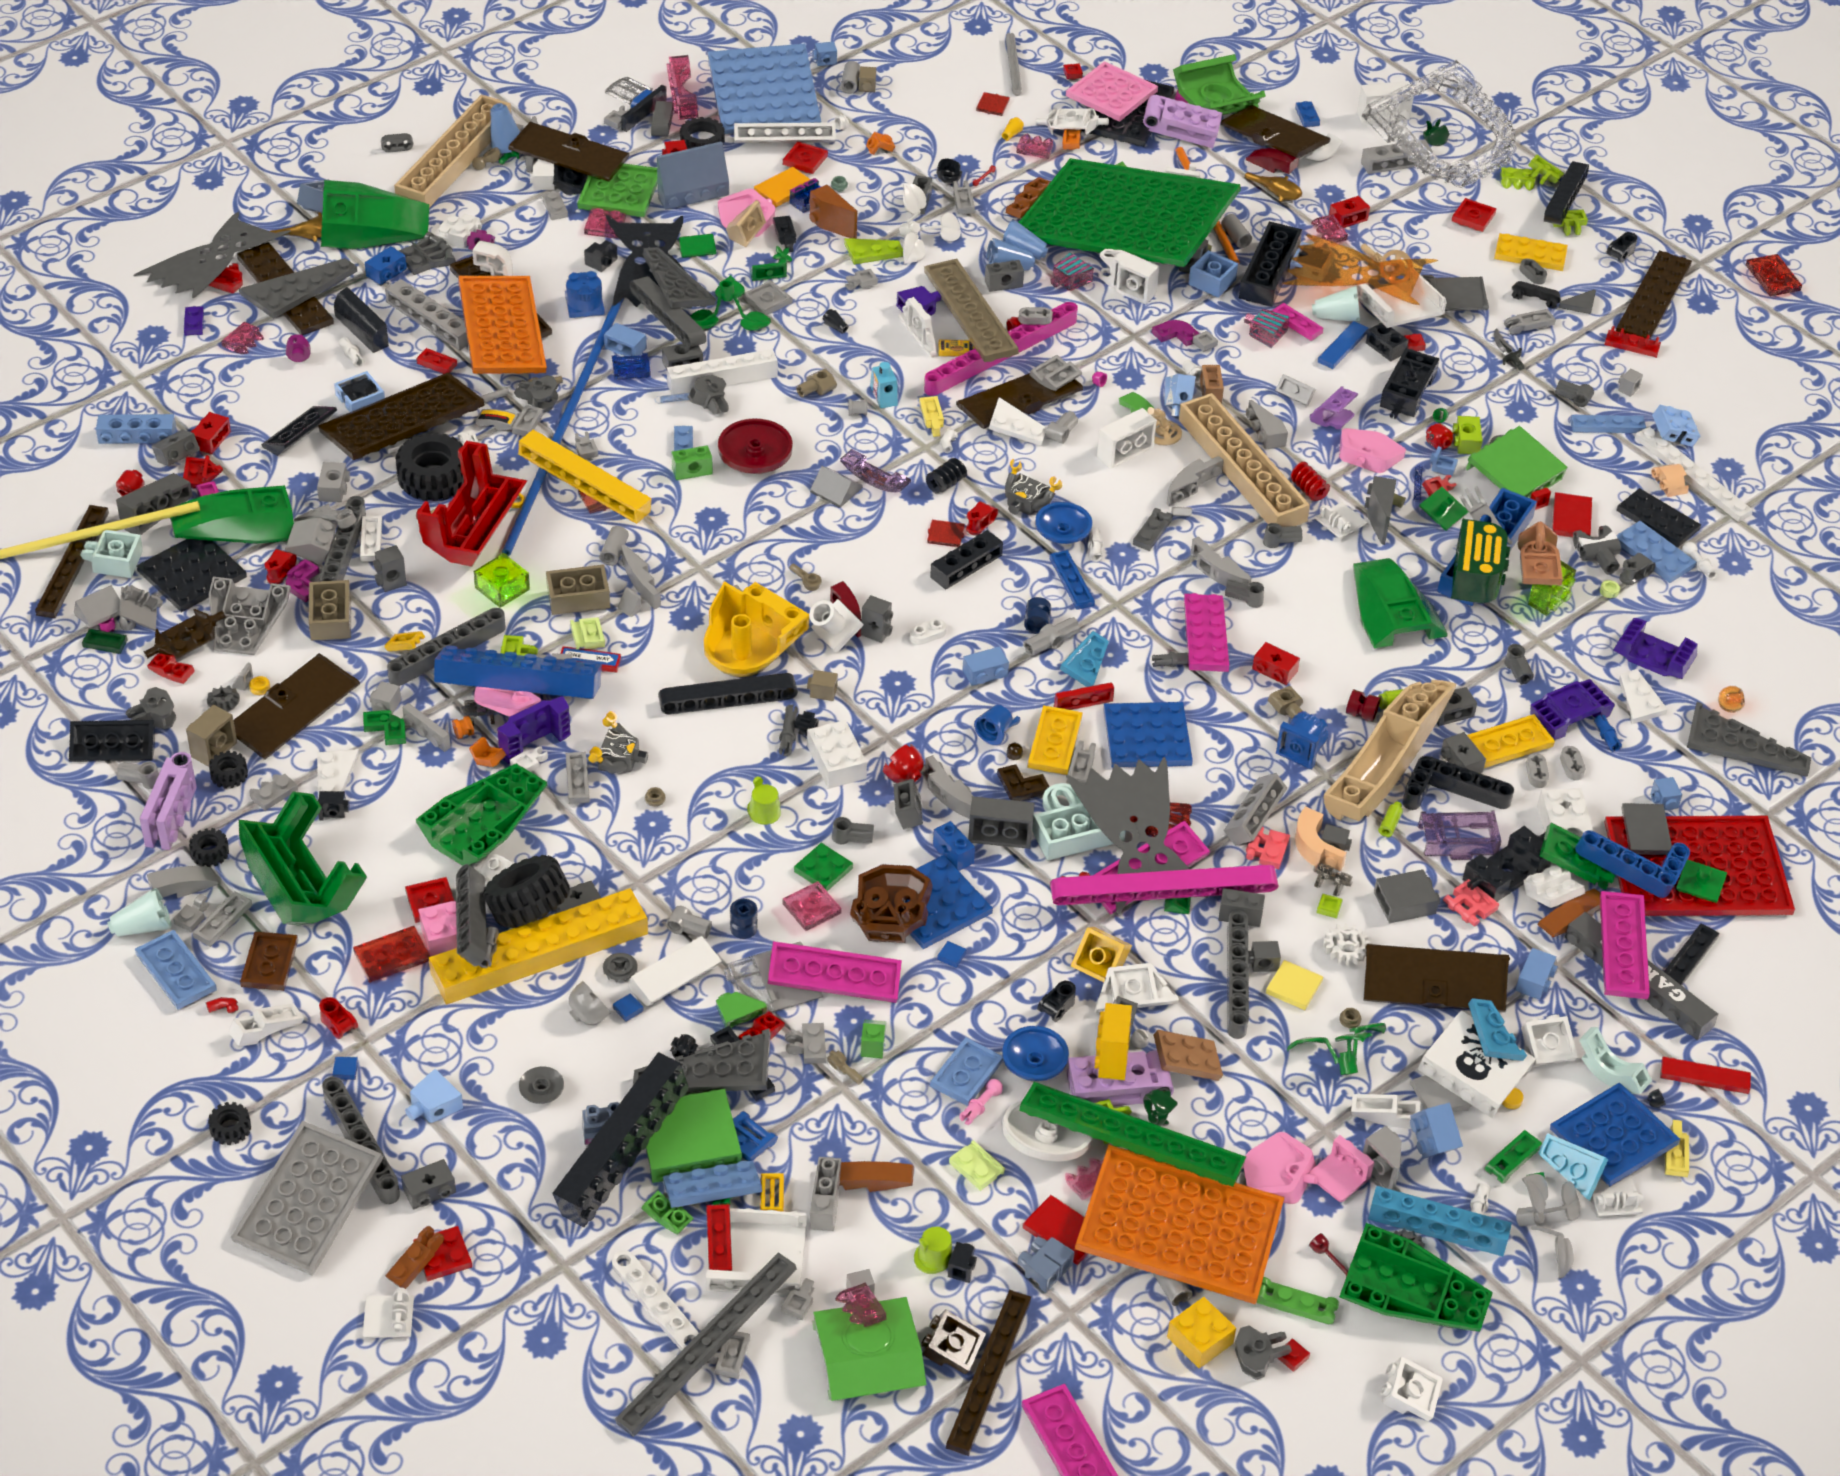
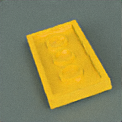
M1499 233L1494 259L1521 264L1523 259L1529 258L1537 262L1542 268L1563 271L1568 245Z
M1043 705L1027 768L1068 775L1083 712Z
M1535 714L1467 735L1486 758L1484 768L1554 747L1555 743Z

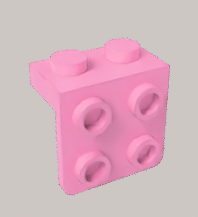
M1339 1135L1334 1139L1331 1154L1314 1167L1309 1174L1317 1175V1185L1337 1201L1344 1202L1371 1178L1374 1161L1367 1154L1357 1149L1352 1142Z

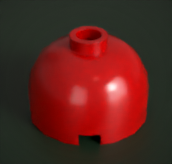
M906 744L890 756L892 761L889 766L885 763L883 767V773L894 783L910 779L916 782L922 775L921 771L924 761L921 753L913 744H910V747Z

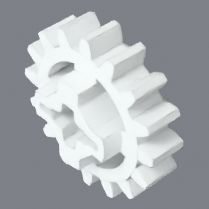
M1347 923L1344 924V927L1336 924L1335 929L1330 927L1329 932L1325 933L1323 947L1326 948L1325 954H1331V960L1338 959V964L1345 961V964L1349 965V962L1352 961L1356 965L1358 959L1364 961L1366 956L1365 946L1370 944L1368 934L1362 935L1363 929L1356 930V925L1350 928Z

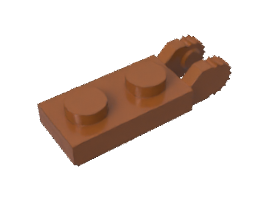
M431 1226L425 1227L418 1234L417 1240L411 1244L385 1275L387 1279L399 1288L406 1289L433 1258L440 1245H442L443 1235L440 1233L434 1234L435 1230Z

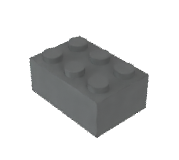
M972 796L968 840L971 843L1030 849L1035 803Z

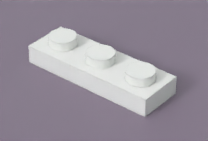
M362 516L361 562L374 561V552L381 550L382 516Z

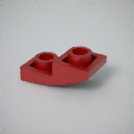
M158 653L147 665L148 669L154 673L182 684L195 672L193 665L179 663L174 656Z
M768 1011L755 1019L753 1027L740 1034L738 1038L742 1040L743 1036L751 1035L752 1037L762 1034L763 1030L770 1029L771 1040L784 1027L785 1023Z

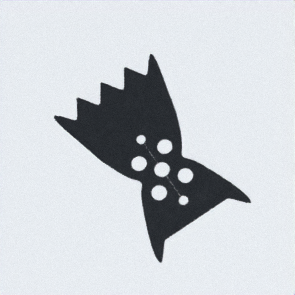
M606 215L612 230L622 243L632 251L619 273L613 297L614 306L624 297L635 307L640 305L641 302L632 294L630 289V281L648 276L659 286L653 273L649 271L650 268L647 262L637 264L634 261L637 257L644 258V248L658 247L655 245L656 240H663L666 243L665 246L659 248L683 269L680 263L668 253L681 231L684 220L683 216H680L673 223H619ZM644 232H650L651 235L646 236ZM640 240L643 242V245L639 247L634 246L632 241Z

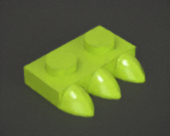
M1501 167V184L1506 189L1513 184L1517 190L1521 189L1524 185L1527 190L1531 191L1535 186L1536 178H1531L1534 173L1531 169Z

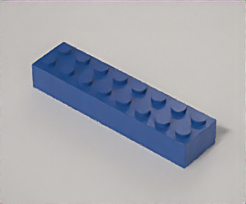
M1502 488L1489 508L1512 541L1510 545L1507 543L1511 551L1518 541L1519 534L1527 528L1533 519L1537 501ZM1483 515L1480 521L1491 523V518L1488 515ZM1455 556L1441 574L1437 590L1438 593L1450 598ZM1458 600V601H1460V602H1462V603H1465V604H1467V605H1470V606H1473L1474 603H1475V602H1469V601Z
M446 646L435 658L434 682L594 699L601 687L602 664H596L592 660L577 662L573 658L558 660L554 656L540 658L534 654L521 656L515 652L502 654L497 653L495 650L483 652L477 651L476 648H466L464 650L458 649L456 646Z

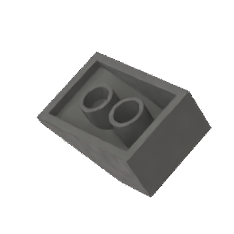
M1374 476L1373 483L1368 485L1367 494H1370V497H1366L1364 508H1368L1367 518L1380 543L1385 545L1396 479Z

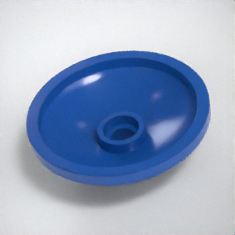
M1055 502L1044 506L1037 513L1035 520L1037 531L1049 541L1059 544H1072L1083 540L1090 534L1093 523L1092 517L1087 510L1069 502Z
M1026 1026L1015 1030L1006 1038L1003 1044L1002 1056L1007 1068L1016 1076L1029 1081H1045L1056 1077L1065 1069L1068 1063L1069 1049L1065 1040L1057 1032L1042 1026Z

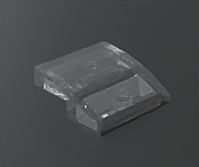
M624 77L612 83L605 90V93L631 105L633 99L646 89L653 91V88L632 78Z

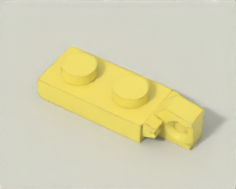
M938 396L919 398L925 426L931 428L933 437L941 436L940 429L944 425V418Z
M1673 1120L1670 1130L1680 1138L1679 1145L1665 1153V1175L1688 1177L1689 1135L1682 1133L1681 1120Z

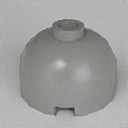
M584 981L572 990L569 996V1005L572 1010L569 1013L577 1022L582 1020L586 1024L593 1025L601 1022L611 1014Z

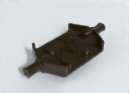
M193 609L195 615L162 633H159L158 629H156L155 645L143 651L145 656L149 659L155 654L161 653L178 659L214 640L216 622L226 618L223 610L209 616L207 613ZM186 637H191V638H190L189 640H187V641H184V640H183V639L186 638Z

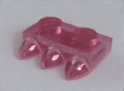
M1028 133L1024 134L1019 140L1016 153L1049 159L1053 150V140L1047 138L1042 142L1040 136H1036L1031 140Z
M1334 215L1319 217L1311 222L1313 226L1318 227L1316 231L1323 234L1321 236L1323 240L1338 243L1346 241L1348 238V234Z
M243 322L221 342L222 347L239 354H248L249 352L246 347H256L254 340H264V337L259 332L258 327Z
M1090 1158V1168L1078 1165L1077 1176L1071 1173L1065 1174L1067 1185L1082 1201L1092 1195L1103 1160Z
M866 1282L841 1291L835 1298L837 1302L846 1303L842 1311L852 1314L849 1319L851 1323L863 1324L864 1327L886 1320L885 1310Z

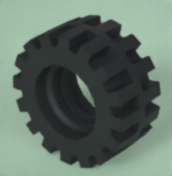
M226 751V753L220 752L219 756L216 754L214 759L210 760L209 771L211 780L218 787L223 786L224 789H227L230 786V788H234V785L240 786V782L244 783L246 781L245 778L248 777L247 763L241 753L237 755L236 751L232 753L230 751ZM226 768H235L232 771H222Z
M206 828L203 832L201 830L197 831V835L193 834V839L190 838L189 847L192 860L196 864L199 863L200 866L206 865L207 867L214 865L215 867L218 866V863L222 864L224 859L228 858V840L221 830L218 829L216 831L215 828L208 830ZM206 846H216L215 848L210 850H203V848Z
M225 1102L224 1106L219 1104L217 1106L218 1109L214 1108L212 1114H209L208 1123L211 1136L216 1142L219 1140V1143L222 1145L225 1142L227 1145H231L232 1142L238 1144V1140L244 1141L246 1139L245 1135L248 1136L251 1130V1121L247 1108H244L242 1104L237 1106L236 1102H232V1104ZM228 1120L238 1121V1123L232 1127L221 1126L225 1121Z

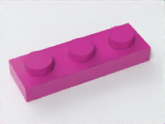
M1285 303L1272 310L1271 315L1285 320V322H1282L1283 324L1310 341L1323 334L1324 328ZM1278 314L1288 316L1289 318L1287 319V318L1282 317V316H1280V315H1278Z

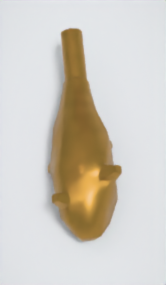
M1250 172L1245 174L1246 179L1263 185L1278 196L1279 202L1297 200L1302 197L1303 192L1301 188L1294 182L1288 181V176L1282 178L1258 176Z
M318 212L317 217L301 222L293 227L271 230L270 232L278 233L291 230L283 236H300L317 242V238L321 237L322 213Z

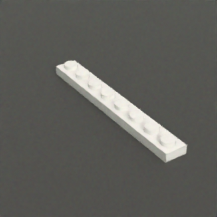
M1651 427L1636 433L1635 439L1667 465L1680 464L1687 474L1684 476V479L1737 522L1752 515L1753 509L1667 440H1663L1661 435Z

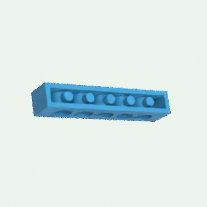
M1376 1186L1368 1220L1401 1229L1405 1228L1408 1231L1414 1230L1415 1233L1502 1257L1505 1253L1512 1225L1508 1221Z

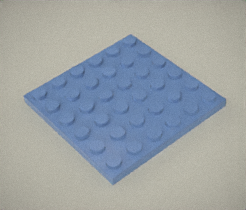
M805 43L708 52L707 56L719 120L725 128V134L734 133V123H821Z

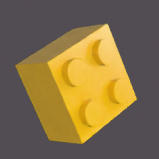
M1202 1297L1169 1321L1167 1338L1200 1369L1234 1344L1236 1327L1205 1297Z

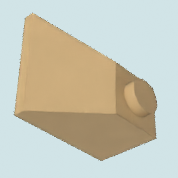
M759 201L753 202L728 224L726 231L730 240L747 247L764 226L766 220Z

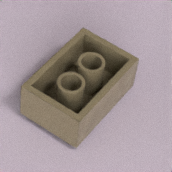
M604 564L546 571L547 592L552 615L610 608V591Z
M349 580L309 582V630L311 641L351 638V591Z

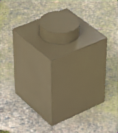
M860 66L859 92H875L876 67Z
M814 670L813 676L808 678L807 689H810V698L834 701L838 688V673Z

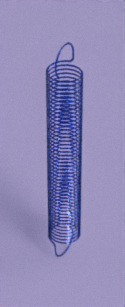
M1415 467L1414 497L1421 500L1423 467H1420L1421 471H1417V467Z

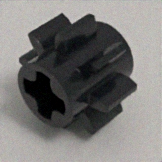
M804 711L803 715L798 714L795 721V728L799 729L798 734L807 736L808 729L818 727L819 719L814 718L815 713Z
M681 1034L680 1038L674 1037L670 1044L672 1046L670 1051L674 1058L681 1055L687 1057L695 1054L694 1051H697L698 1044H696V1040L692 1036Z

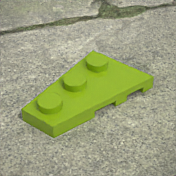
M844 238V245L854 265L903 257V248L898 240Z

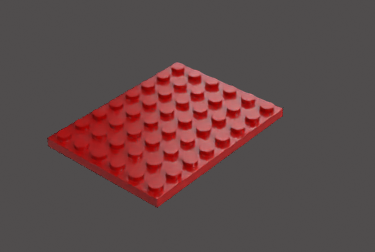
M1768 815L1666 816L1672 846L1675 843H1683L1690 850L1688 860L1727 872L1717 903L1676 890L1680 876L1669 895L1665 898L1657 897L1617 876L1621 893L1644 895L1645 916L1793 915L1795 911ZM1606 816L1604 824L1608 839L1629 849L1623 816ZM1638 854L1659 866L1662 865L1666 855Z

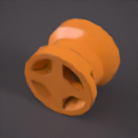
M465 716L461 720H452L453 730L457 739L463 738L464 735H474V727L469 716Z

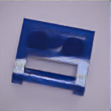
M648 353L622 357L611 355L614 380L651 377Z

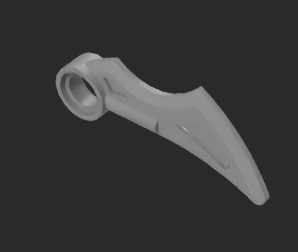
M329 504L310 510L294 519V521H301L320 517L327 521L337 522L339 528L350 527L356 522V517L352 510L348 508L332 510Z

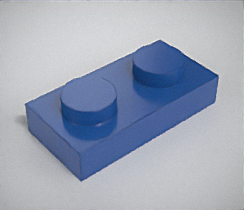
M1312 101L1296 102L1295 109L1303 127L1320 126V119Z

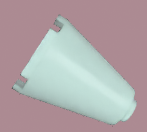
M1350 287L1315 300V304H1312L1313 315L1322 319L1360 322L1357 287Z
M155 888L148 891L110 916V921L107 922L110 932L112 934L115 933L119 937L170 929L172 926L167 907L161 901L163 897L159 890Z

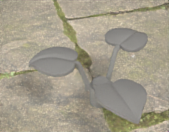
M1531 1174L1522 1178L1528 1189L1532 1207L1518 1208L1516 1213L1517 1223L1520 1227L1531 1226L1532 1230H1539L1557 1236L1555 1239V1251L1559 1278H1563L1570 1271L1574 1262L1571 1242L1568 1238H1564L1563 1233L1538 1225L1544 1222L1545 1213L1565 1210L1568 1220H1576L1580 1214V1202L1576 1188L1571 1181L1565 1182L1561 1190L1564 1205L1545 1209L1548 1198L1546 1180L1540 1174Z

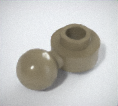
M498 147L488 150L483 157L474 158L472 161L473 168L482 170L487 162H497L501 156Z

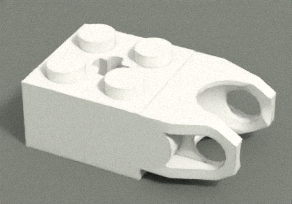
M1104 249L1100 253L1101 259L1110 268H1102L1098 272V276L1107 285L1115 288L1117 293L1145 305L1156 295L1159 275L1158 265L1122 250ZM1112 254L1114 257H1106L1105 255ZM1104 273H1110L1111 275H1110V276H1104L1103 274H1104Z
M1582 788L1541 790L1537 808L1544 832L1551 822L1579 837L1587 830L1592 831L1593 826Z

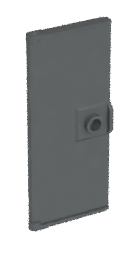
M1421 275L1446 298L1445 311L1489 309L1482 276L1435 278L1433 275ZM1369 279L1368 281L1371 289L1393 285L1385 279Z

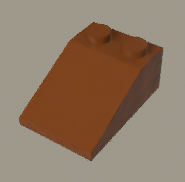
M828 185L810 191L809 218L811 222L821 229L847 238L857 239L858 211Z

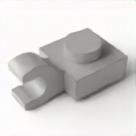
M871 269L857 271L854 276L849 275L846 277L849 284H845L847 290H853L858 285L861 288L877 285L878 278Z
M199 894L195 898L192 907L186 904L173 918L174 924L192 933L205 919L203 912L209 907V904L205 902L208 898Z
M805 1278L799 1291L792 1288L781 1306V1312L803 1321L813 1303L811 1295L815 1289L812 1287L814 1281Z

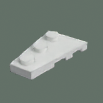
M1001 398L998 399L989 426L990 430L1039 446L1042 445L1047 429Z
M1638 669L1620 674L1619 682L1623 696L1627 701V710L1630 711L1631 724L1666 715L1668 709Z
M359 749L317 752L318 798L319 791H345L348 777L352 774L353 765L359 757Z

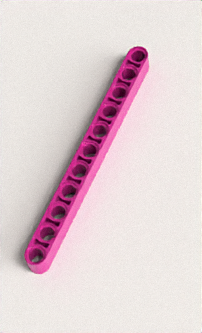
M1065 302L1051 309L1053 315L1052 322L1049 324H1022L1008 331V334L1017 345L1019 353L1076 324L1078 305L1074 302ZM974 348L927 372L924 379V392L930 396L938 395L1008 358L984 362Z
M1273 865L1060 877L1050 881L1052 900L1055 905L1222 895L1223 888L1251 893H1266L1275 891L1279 887L1276 870Z

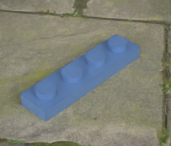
M1571 415L1570 418L1573 432L1637 433L1646 428L1644 416Z

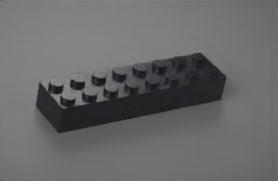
M660 1052L656 1054L552 1194L563 1217L582 1227H585L589 1221L594 1219L598 1208L608 1200L610 1192L621 1182L627 1169L634 1165L636 1157L641 1150L647 1147L649 1139L655 1132L659 1131L664 1119L673 1112L678 1100L687 1093L689 1086L680 1062Z

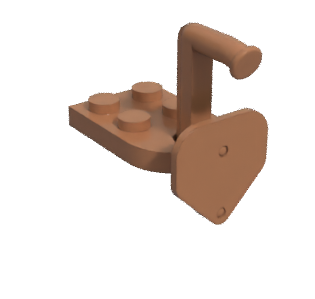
M1541 521L1527 528L1518 536L1517 545L1521 551L1522 584L1562 585L1560 553L1556 547L1558 537L1555 532Z

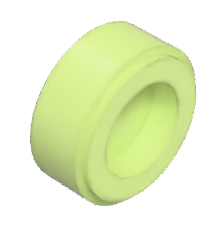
M1612 580L1602 582L1600 587L1602 596L1616 598L1619 595L1620 586L1618 583Z

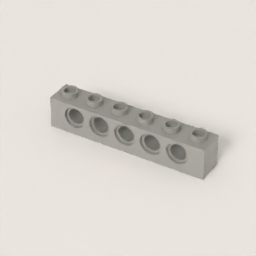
M402 279L385 288L386 302L458 351L468 346L465 321L458 315H455L446 307H443Z

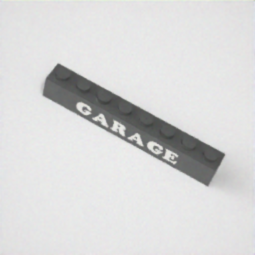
M1584 912L1568 924L1565 939L1603 968L1601 924ZM1648 960L1650 995L1648 999L1644 1000L1698 1041L1714 1028L1718 1013Z

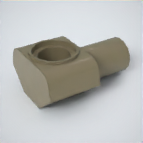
M822 369L807 376V381L797 385L796 390L800 397H804L814 391L819 395H823L835 389L837 383L827 369Z
M1291 686L1271 693L1267 700L1278 713L1285 716L1289 715L1291 719L1303 711L1300 708L1303 704V699Z

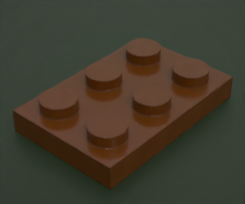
M255 931L241 976V987L284 991L297 948L298 935Z

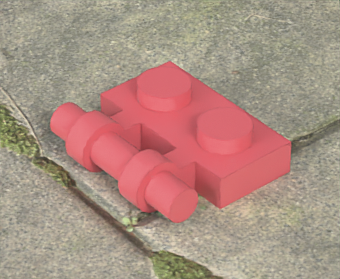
M1262 827L1255 839L1248 843L1246 858L1253 860L1255 856L1260 858V865H1273L1275 869H1279L1290 840V835L1271 829L1269 835L1263 833L1264 827ZM1259 843L1264 844V848L1259 847Z
M1468 879L1454 889L1453 895L1456 896L1454 899L1450 895H1446L1443 901L1451 911H1456L1460 914L1462 920L1475 927L1480 922L1475 916L1478 914L1482 919L1487 918L1498 910L1499 903L1478 886L1470 890L1467 887V882L1471 880ZM1463 903L1469 907L1468 910L1462 906Z

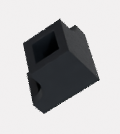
M607 240L602 244L594 242L584 250L585 265L603 272L618 259L617 245Z

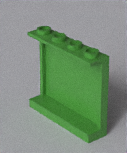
M1521 426L1507 431L1504 436L1497 437L1493 443L1485 445L1479 452L1472 453L1468 458L1469 462L1466 470L1468 471L1476 467L1498 488H1505L1531 498L1532 492L1546 487L1550 488L1562 480L1568 467Z
M725 1089L689 1094L678 1100L673 1112L667 1115L662 1122L661 1128L649 1139L646 1147L652 1183L663 1181V1176L675 1172L684 1173L694 1169H707L717 1165H730L742 1161V1152Z

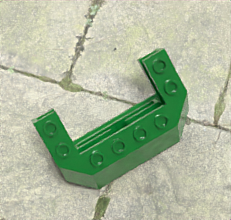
M293 791L274 823L238 819L239 838L248 868L282 923L287 925L314 924L347 910L367 879L359 863H354L350 870L344 861H337L328 877L325 876L302 840L322 809L314 794Z

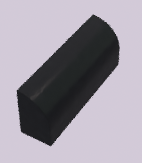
M348 287L340 291L334 301L335 317L373 353L388 347L386 323Z

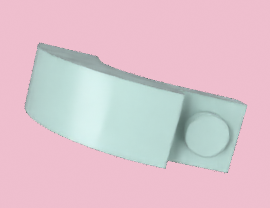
M1591 1027L1580 1038L1579 1041L1586 1053L1582 1060L1599 1080L1610 1087L1620 1082L1632 1094H1641L1652 1082L1643 1063L1623 1061L1611 1052L1598 1027Z

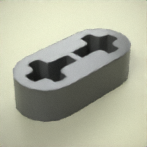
M408 133L384 135L381 138V148L385 152L408 151L412 149L414 144L412 136Z
M1526 258L1521 261L1519 269L1523 275L1534 284L1545 283L1547 278L1545 269L1533 259Z

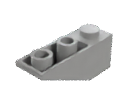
M1249 400L1246 416L1250 419L1252 428L1258 434V440L1263 444L1265 450L1285 447L1288 431L1282 420L1253 400Z
M818 1158L810 1208L811 1229L834 1231L838 1206L841 1158Z

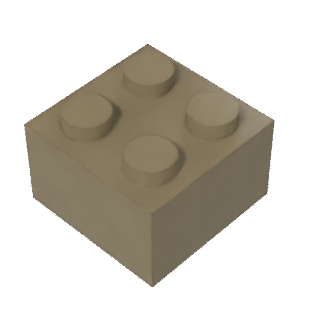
M214 704L186 728L191 757L208 767L210 760L214 759V755L217 754L219 756L220 752L226 753V751H229L237 744L233 715Z

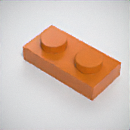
M1064 129L1063 150L1080 149L1082 129Z

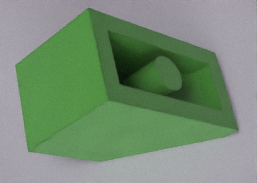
M738 992L724 993L716 1000V1008L725 1027L730 1026L733 1028L767 1013L765 1002Z
M864 1020L861 1038V1057L883 1059L887 1021Z

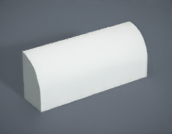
M700 936L631 976L629 988L643 1004L649 1006L721 964L722 960L706 940Z

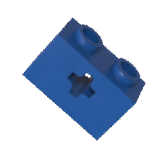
M391 246L365 262L366 276L379 285L384 284L407 269L405 255Z
M952 821L934 829L933 847L941 855H945L958 871L974 864L975 846Z

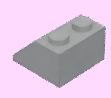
M320 517L295 521L285 551L321 565L330 549L337 525Z
M1387 1126L1366 1138L1363 1153L1367 1154L1374 1161L1371 1177L1381 1187L1395 1190L1400 1169L1402 1141Z

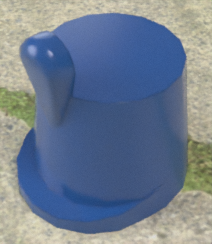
M995 705L976 718L974 727L981 739L991 745H999L1004 741L1005 732L1008 728L1019 724L1021 719L1019 716L1013 719L1012 714L1006 707Z

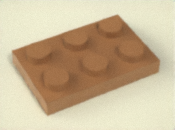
M1157 1030L1153 1036L1162 1070L1217 1081L1222 1078L1223 1073L1213 1040Z

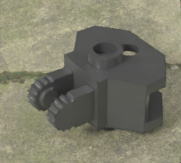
M549 375L533 379L532 382L522 380L518 384L519 387L514 391L517 398L528 400V404L542 408L543 413L552 410L558 400V393L556 392L558 384L555 378Z
M714 375L697 378L688 395L689 400L692 403L703 406L704 409L708 408L714 415L719 414L720 411L723 413L729 411L728 403L724 399V389L726 387L724 379Z
M157 687L148 689L144 698L139 700L140 704L132 708L130 707L126 711L129 719L154 720V726L164 730L173 727L176 720V714L173 711L174 703L168 692Z
M1250 1325L1240 1328L1235 1340V1352L1242 1372L1255 1380L1264 1378L1269 1364L1274 1363L1275 1358L1288 1355L1292 1351L1290 1345L1272 1348V1344L1282 1342L1287 1338L1286 1333L1278 1332L1268 1335L1267 1332L1261 1333Z

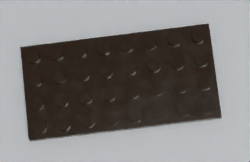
M447 372L320 424L318 428L321 434L352 460H356L370 453L378 452L384 447L395 445L401 440L409 439L420 432H426L432 427L443 425L449 420L460 418L468 412L478 410V408L485 406L483 398Z

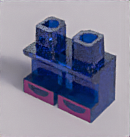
M813 178L803 183V185L801 184L791 189L790 204L803 213L810 211V191L821 187L819 180Z

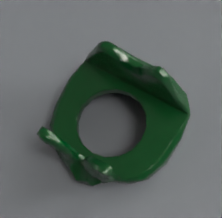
M1440 119L1436 121L1434 126H1432L1430 121H1426L1427 130L1423 132V138L1428 144L1433 146L1446 144L1450 136L1446 125L1439 127Z
M1155 1089L1143 1098L1149 1122L1158 1126L1168 1125L1169 1121L1166 1120L1168 1114L1178 1105L1177 1101L1171 1097V1092Z

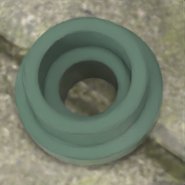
M836 176L831 181V188L836 191H843L848 187V182L843 176Z

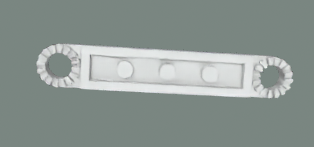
M623 1250L614 1254L612 1257L614 1272L619 1275L623 1283L672 1342L682 1351L686 1347L685 1342L694 1339L699 1332L631 1252ZM624 1258V1260H629L630 1263L627 1266H620L618 1261Z

